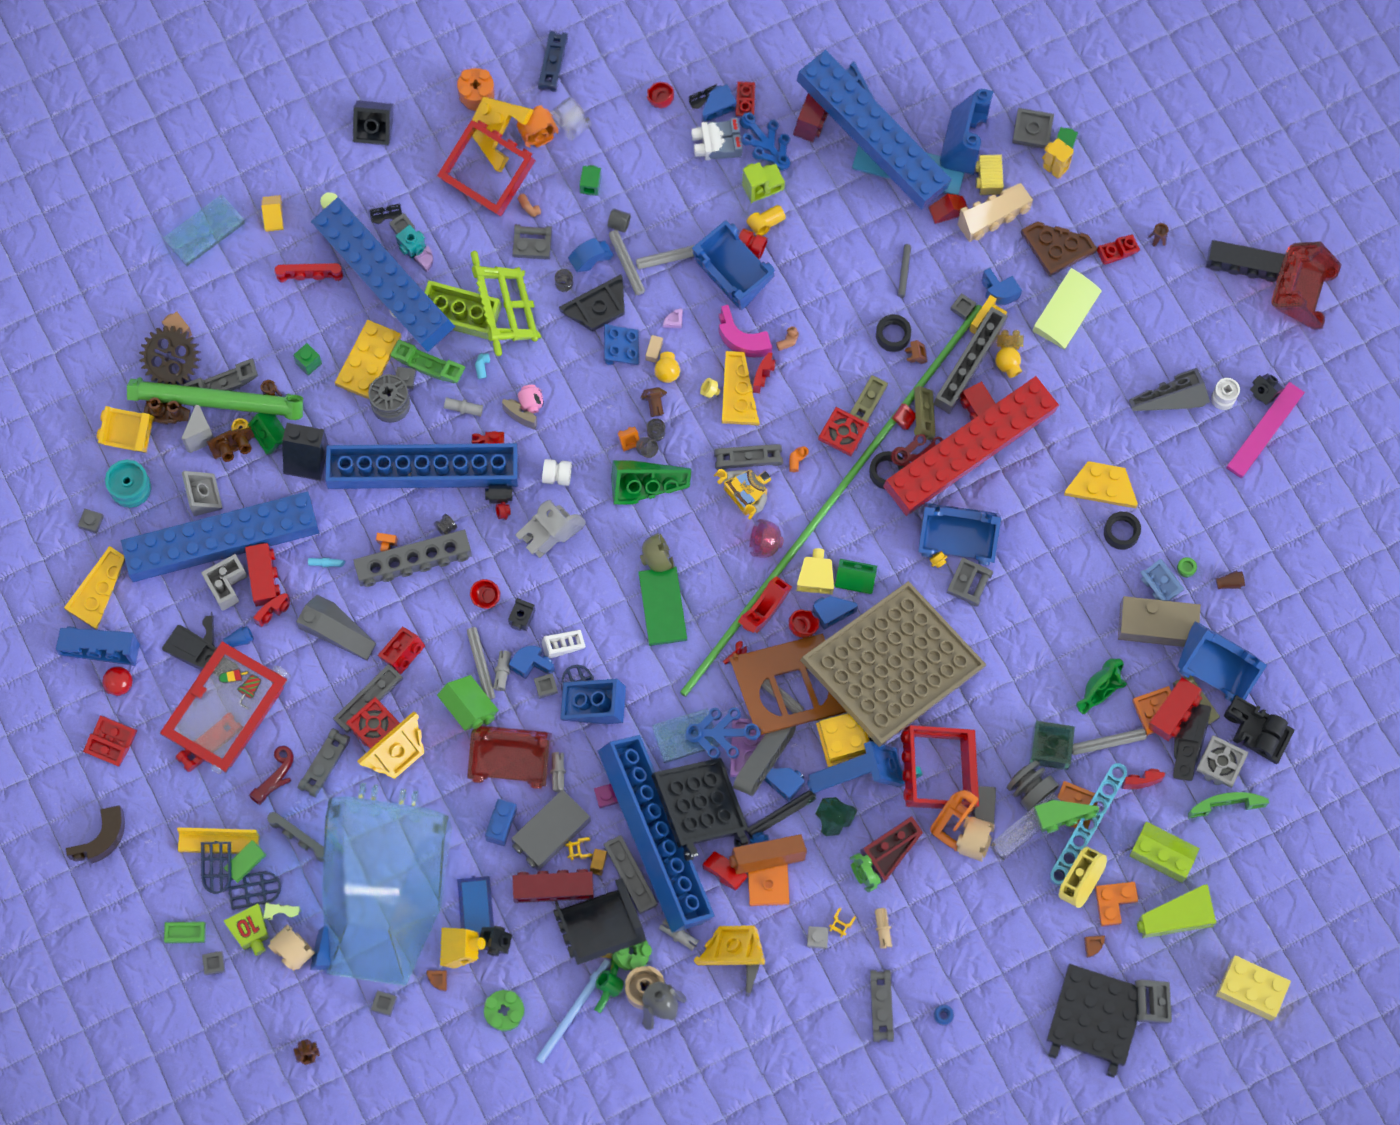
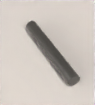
M905 244L903 249L898 289L899 297H905L911 253L910 244Z

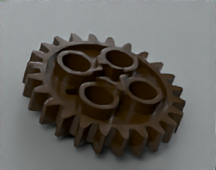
M164 326L163 331L160 328H156L157 334L150 332L152 338H144L147 344H141V346L145 350L139 352V354L144 355V358L139 361L145 362V365L141 368L148 369L145 375L152 374L151 381L158 379V383L164 382V384H170L171 382V384L177 385L178 381L180 385H183V378L190 381L189 374H196L193 368H199L195 364L196 361H201L200 358L196 357L201 351L195 350L199 344L192 343L195 337L188 338V331L182 334L183 328H178L176 331L175 326H171L170 331L168 326ZM163 339H166L169 343L166 349H163L161 346ZM181 346L186 349L184 356H181L178 352ZM155 349L164 353H171L173 357L185 360V364L175 359H169L166 355L156 353ZM157 356L162 359V364L159 367L154 362ZM174 363H176L179 366V372L177 374L173 373L172 371V365Z

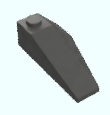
M1194 368L1174 376L1175 380L1167 384L1166 382L1160 383L1158 389L1154 391L1147 390L1131 398L1129 402L1133 411L1199 408L1210 403L1205 383L1198 369Z
M319 595L313 597L305 605L296 621L299 629L368 661L376 646V643L334 602Z

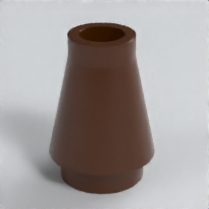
M1236 570L1216 578L1218 590L1241 589V587L1245 586L1243 572Z

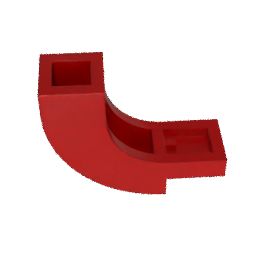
M777 576L769 581L757 602L740 617L738 623L745 630L758 633L781 606L792 586Z

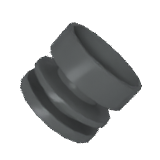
M391 374L381 375L374 379L368 391L374 415L381 421L388 423L398 422L408 414L411 406L405 382L398 376Z
M1037 760L1019 770L1006 787L1009 791L1018 787L1013 796L1025 795L1020 804L1029 813L1034 810L1035 806L1045 802L1060 786L1052 776L1044 779L1041 778L1046 769L1041 768L1036 771L1040 766Z

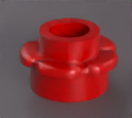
M505 502L496 504L495 509L498 519L507 520L511 514L510 506L508 504L505 505Z

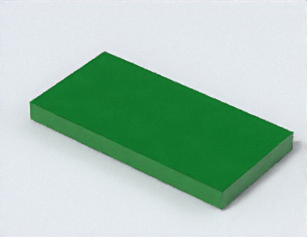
M677 566L663 572H655L653 570L638 571L649 646L687 641Z

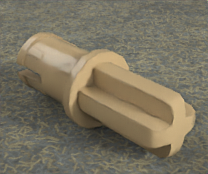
M878 908L875 910L880 949L891 948L893 945L886 908Z

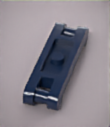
M556 31L549 32L538 89L544 90V88H548L551 91H557L568 33L562 32V34H558ZM546 77L552 78V82L546 81Z

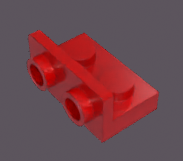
M402 626L378 656L381 660L394 667L399 674H402L422 651L425 644L418 635Z

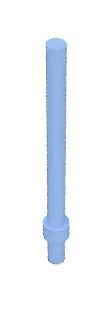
M604 959L598 970L592 973L590 976L591 980L537 1056L536 1060L542 1064L596 987L595 983L598 975L602 971L607 970L611 965L609 961Z

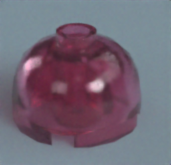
M758 519L756 522L760 523L758 526L753 527L750 536V547H753V552H750V554L758 558L771 557L783 546L784 539L781 537V531L776 524L768 520Z

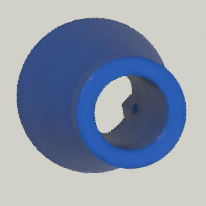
M241 626L232 634L223 638L224 643L231 647L250 644V641L254 640L248 626Z

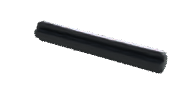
M808 790L749 826L747 830L748 835L753 838L752 835L764 832L816 800L815 793Z

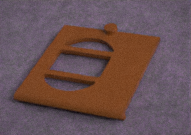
M823 633L741 655L735 653L732 657H729L752 723L759 727L760 735L847 712L829 691L826 701L819 705L806 670L808 668L800 661L804 655L825 641ZM799 670L813 709L789 715L775 676ZM766 679L770 682L782 716L768 711L760 700V688Z

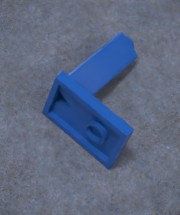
M872 741L864 743L866 754L809 774L808 788L813 793L868 773H872L873 781L895 787L905 786L897 749L887 745L879 747Z

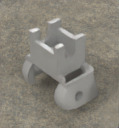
M547 500L540 505L537 514L515 535L519 540L523 538L527 544L531 541L526 548L531 554L536 553L541 558L557 542H566L582 530L585 526V520L578 514L569 515L562 506H555L551 500Z

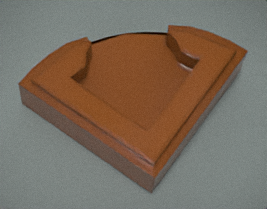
M1105 935L1084 938L1086 958L1096 955L1102 949Z
M426 970L428 980L432 986L438 990L447 991V970Z

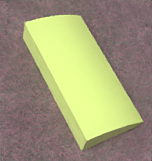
M1071 268L1037 320L1032 332L1065 350L1102 290L1088 278Z

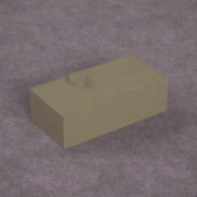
M1123 596L1120 603L1118 640L1184 647L1193 623L1195 621L1200 623L1201 605Z

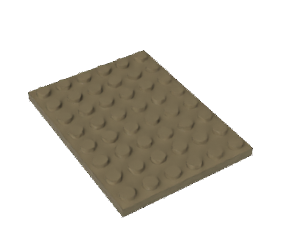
M909 581L808 652L800 660L879 747L986 666V663Z

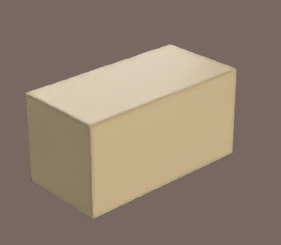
M651 336L645 355L646 361L657 363L663 344L662 337Z

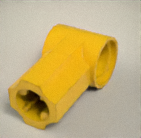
M776 205L761 214L759 212L753 213L746 222L756 235L764 236L770 230V227L785 220L786 215L782 207Z

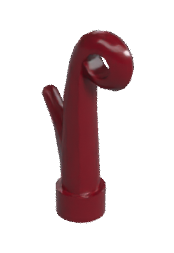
M279 746L275 749V759L283 764L257 789L254 788L249 794V797L258 805H261L271 792L291 782V778L282 779L293 763L294 755L289 747ZM285 752L287 757L282 758L279 754Z

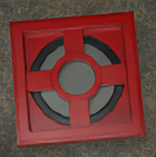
M835 407L818 440L851 457L854 451L858 449L859 443L862 442L869 423Z
M376 697L346 722V725L354 732L357 739H360L362 744L369 749L400 724Z

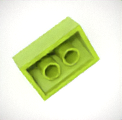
M1146 821L1129 856L1183 883L1192 868L1200 848Z

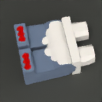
M737 117L730 118V121L703 122L701 127L692 129V140H702V144H694L695 156H705V160L742 157L743 148Z

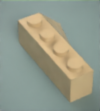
M1019 183L1003 190L998 197L992 195L982 204L980 201L974 203L971 209H967V207L962 208L958 227L969 242L974 239L979 240L985 233L997 230L1001 224L1013 221L1017 215L1029 212L1033 199L1024 186Z

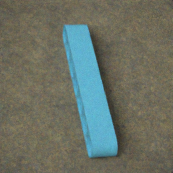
M1116 763L1112 765L1089 804L1101 803L1103 811L1098 812L1096 817L1089 819L1094 824L1092 829L1084 828L1083 821H1085V818H1082L1050 873V880L1054 885L1060 886L1064 881H1057L1054 878V873L1062 871L1066 877L1073 863L1067 864L1064 861V855L1072 854L1075 862L1080 851L1087 846L1127 775V769L1123 764ZM1120 769L1123 776L1115 778L1112 770ZM1104 786L1112 787L1113 794L1105 795L1102 788ZM1075 837L1083 838L1084 845L1081 847L1074 845L1073 839Z

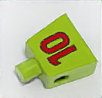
M259 904L223 920L243 950L251 947L255 956L266 951L262 941L268 939L269 934Z

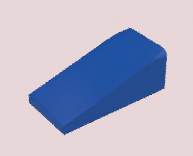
M327 926L318 930L314 948L315 954L312 957L310 970H324L330 966Z

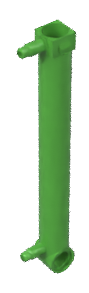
M141 377L130 379L127 384V400L149 401L151 398L156 397L160 402L164 403L177 401L178 404L199 405L200 407L282 415L290 420H298L303 417V397L299 395L286 394L285 397L146 382Z

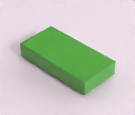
M252 840L231 860L232 878L237 883L267 855L255 841ZM228 864L224 867V869H225L227 872H228Z
M165 922L164 943H205L206 923Z

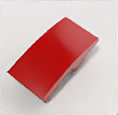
M737 82L736 116L742 117L745 113H752L754 115L755 82Z
M1133 234L1119 237L1115 242L1097 247V252L1103 265L1121 260L1140 251Z
M771 352L764 357L757 369L753 383V393H760L761 387H765L766 377H770V371H774L775 360L772 359Z
M283 593L266 603L253 617L255 624L262 627L271 620L273 612L278 616L282 612H286L290 606L288 594Z
M1148 769V771L1144 772L1142 778L1139 775H1128L1122 783V789H1140L1155 785L1163 780L1165 772H1160L1159 769Z
M716 851L703 863L704 870L719 877L720 883L735 891L747 879L746 873L736 875L735 869L730 866L729 859Z

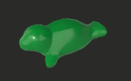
M1107 660L1102 670L1095 673L1089 679L1085 688L1084 699L1076 703L1081 714H1086L1093 706L1106 700L1116 689L1127 685L1126 681L1121 679V670L1124 666L1123 660Z

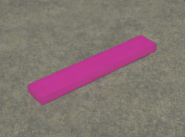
M1289 382L1226 468L1242 479L1305 392Z

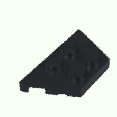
M620 274L559 307L560 312L592 332L604 326V324H608L625 315L623 276Z

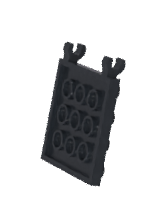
M722 758L662 770L651 775L678 848L684 847L683 854L686 861L693 860L695 856H698V851L694 844L734 835L735 847L744 846L749 843L744 833L748 830V826Z
M1069 964L1046 1040L1052 1043L1048 1056L1056 1059L1060 1046L1109 1061L1110 1065L1107 1076L1115 1078L1119 1065L1125 1066L1137 1024L1139 1010L1138 991L1135 985Z

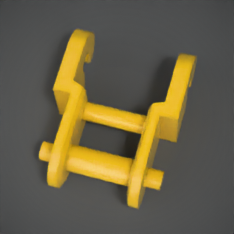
M580 838L578 842L572 843L568 841L565 844L569 848L570 854L567 858L571 860L578 857L581 860L587 859V857L592 858L593 854L582 855L580 850V843L589 842L590 838ZM573 846H577L578 854L573 853Z
M839 907L833 918L835 920L833 925H829V931L834 930L840 933L842 938L843 935L846 936L847 933L845 931L847 928H851L856 916L852 918L850 924L843 923L838 920V915L841 911ZM835 924L843 925L845 927L844 930L839 929Z

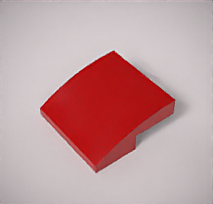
M100 715L94 732L90 734L83 752L120 766L134 740L137 729Z

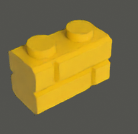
M1056 139L1053 143L1049 142L1045 147L1044 151L1046 153L1042 159L1044 160L1043 168L1048 172H1052V175L1059 179L1069 169L1074 149L1068 145L1065 146V143L1060 139Z

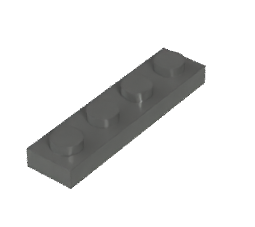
M388 664L333 720L348 733L351 729L346 725V722L374 697L381 701L403 677Z
M620 835L604 843L603 846L620 878H623L628 893L639 914L658 906L622 836Z

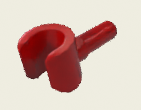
M738 641L735 644V651L723 660L725 665L730 662L729 657H732L733 654L741 655L747 653V646L742 648V641Z

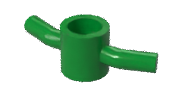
M613 956L610 972L607 970L602 971L595 983L596 987L603 991L600 1000L594 1008L600 1014L609 997L618 996L624 986V981L617 977L619 966L615 963Z

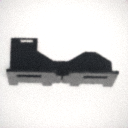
M717 84L706 88L702 92L699 91L690 95L689 103L691 107L695 109L701 108L707 102L710 92L717 87Z
M400 203L387 206L386 208L380 207L369 210L371 220L376 224L382 223L385 219L394 220L402 214Z
M211 612V616H205L202 621V625L206 629V635L203 639L215 647L214 615Z

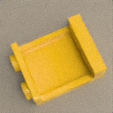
M105 406V410H102L100 416L102 425L97 431L98 443L147 453L154 416Z

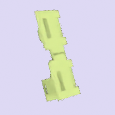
M266 903L263 919L271 918L270 920H272L273 915L277 913H284L288 917H295L301 909L300 906L293 907Z

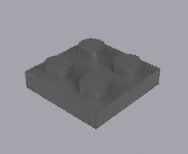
M1018 108L1012 143L1045 149L1050 142L1054 114Z

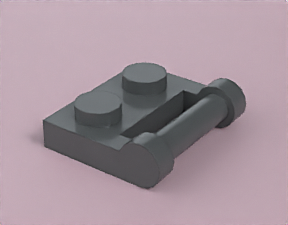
M515 224L513 257L550 259L552 226L540 228L522 227L520 224ZM520 234L546 235L545 239L520 238Z
M962 557L947 593L978 607L981 602L982 592L988 579L992 577L993 571ZM976 573H980L982 576L974 594H968Z
M1136 980L1135 987L1138 991L1139 1010L1137 1022L1171 1023L1170 982ZM1145 988H1149L1150 1014H1147Z

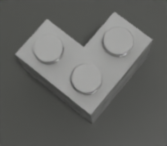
M236 554L201 572L222 611L239 603L231 586L247 578L243 566Z

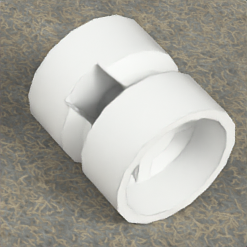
M1231 378L1219 380L1211 395L1212 404L1220 410L1230 409L1240 393L1239 384Z
M545 459L542 483L554 484L557 481L558 485L569 486L572 462L561 461L558 464L556 460Z

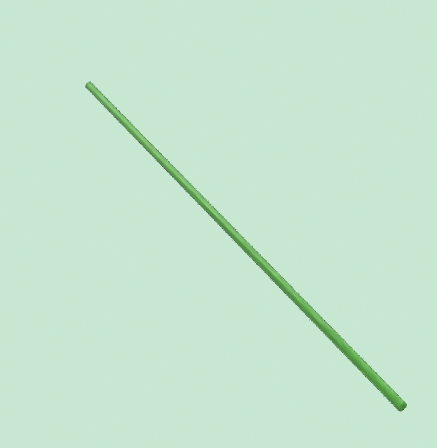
M977 305L914 388L925 386L971 326L972 321L982 306ZM914 388L901 404L905 403L909 407L915 399ZM893 415L680 691L681 695L686 697L741 626L738 623L740 617L753 607L764 592L769 581L781 574L896 424L892 419Z

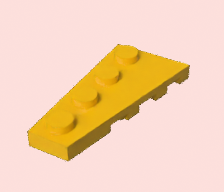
M726 351L722 408L723 424L759 425L745 352Z
M109 546L64 609L97 630L125 562L124 555Z

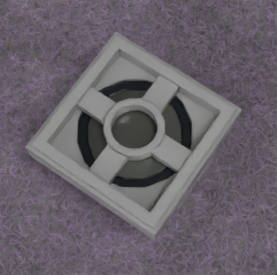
M1212 735L1196 771L1204 774V778L1207 781L1213 780L1215 785L1224 784L1232 788L1249 752Z

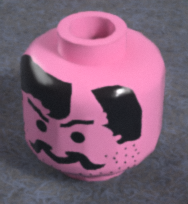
M535 385L523 386L521 391L518 392L521 410L534 414L543 407L542 391Z

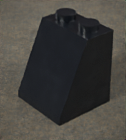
M291 423L286 424L282 439L283 474L321 481L326 461V445H329L324 429Z

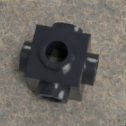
M1268 373L1256 377L1252 382L1254 385L1250 389L1253 392V396L1265 405L1273 402L1284 390L1278 383V379Z
M500 926L482 927L480 937L485 940L484 949L487 950V954L492 956L508 954L512 934L505 932V928Z

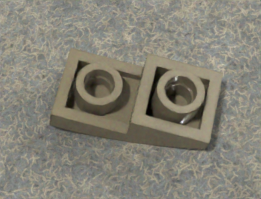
M502 400L503 410L511 418L535 430L537 417L533 413L528 411L522 412L521 404L516 400Z

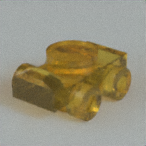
M1002 330L1001 335L997 337V347H1001V349L1012 347L1018 350L1020 347H1024V335H1020L1019 330H1014L1013 335H1009L1008 330Z

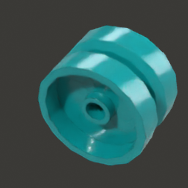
M128 459L118 461L106 473V488L114 502L127 508L137 507L150 496L152 489L151 481L143 466L138 462Z

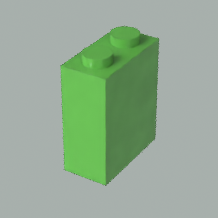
M471 675L448 682L437 694L465 731L472 728L475 730L483 724H490L495 719L494 715L499 711Z

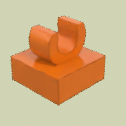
M628 427L627 430L619 431L618 437L623 451L641 445L636 427Z
M377 533L376 541L381 544L380 551L383 552L390 550L391 545L397 546L398 538L396 535Z

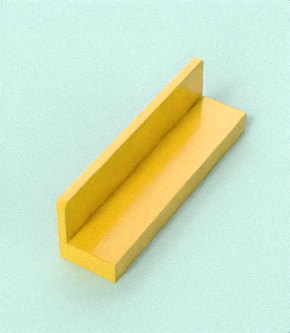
M177 828L179 833L178 852L201 853V842H231V854H238L252 840L259 845L260 835L257 830ZM205 844V853H210V844ZM213 844V853L219 854V844ZM223 844V854H228V844Z

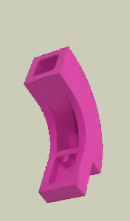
M729 305L721 306V313L718 314L721 323L719 324V335L729 349L734 352H745V357L751 358L765 357L769 352L772 353V345L767 331L756 334H747L740 331L733 322Z

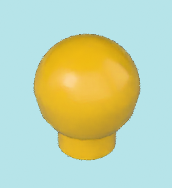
M1004 347L997 352L995 363L1000 371L1005 372L1009 378L1022 373L1020 368L1021 357L1016 349Z
M672 352L661 353L660 359L655 365V375L661 382L671 383L679 377L680 366L675 360V354Z

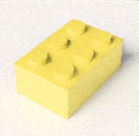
M1235 955L1230 960L1216 996L1269 1021H1273L1277 1017L1291 981Z

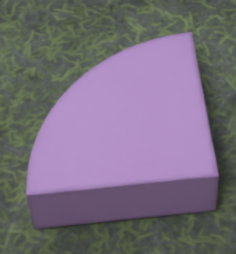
M429 246L420 255L414 257V260L426 272L429 271L433 263V255Z
M676 309L664 319L663 328H682L683 309Z

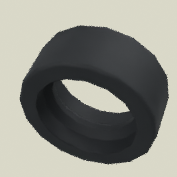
M891 314L883 317L876 329L877 343L881 348L890 352L903 350L910 342L912 331L910 323L900 315ZM890 324L902 327L905 332L903 339L898 342L886 340L882 334L884 327Z
M891 451L877 454L872 459L869 469L872 482L882 489H885L883 486L886 480L878 476L876 468L882 461L892 462ZM897 454V458L901 460L902 457ZM898 466L899 471L904 468L903 466Z
M1124 511L1113 513L1108 518L1104 527L1106 542L1111 547L1121 550L1134 546L1141 534V524L1138 518ZM1116 521L1128 522L1133 527V536L1129 540H1119L1112 535L1111 527Z

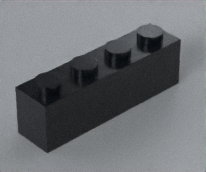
M1212 240L1209 246L1206 268H1210L1213 271H1227L1233 275H1247L1249 278H1262L1268 282H1279L1283 272L1285 254Z

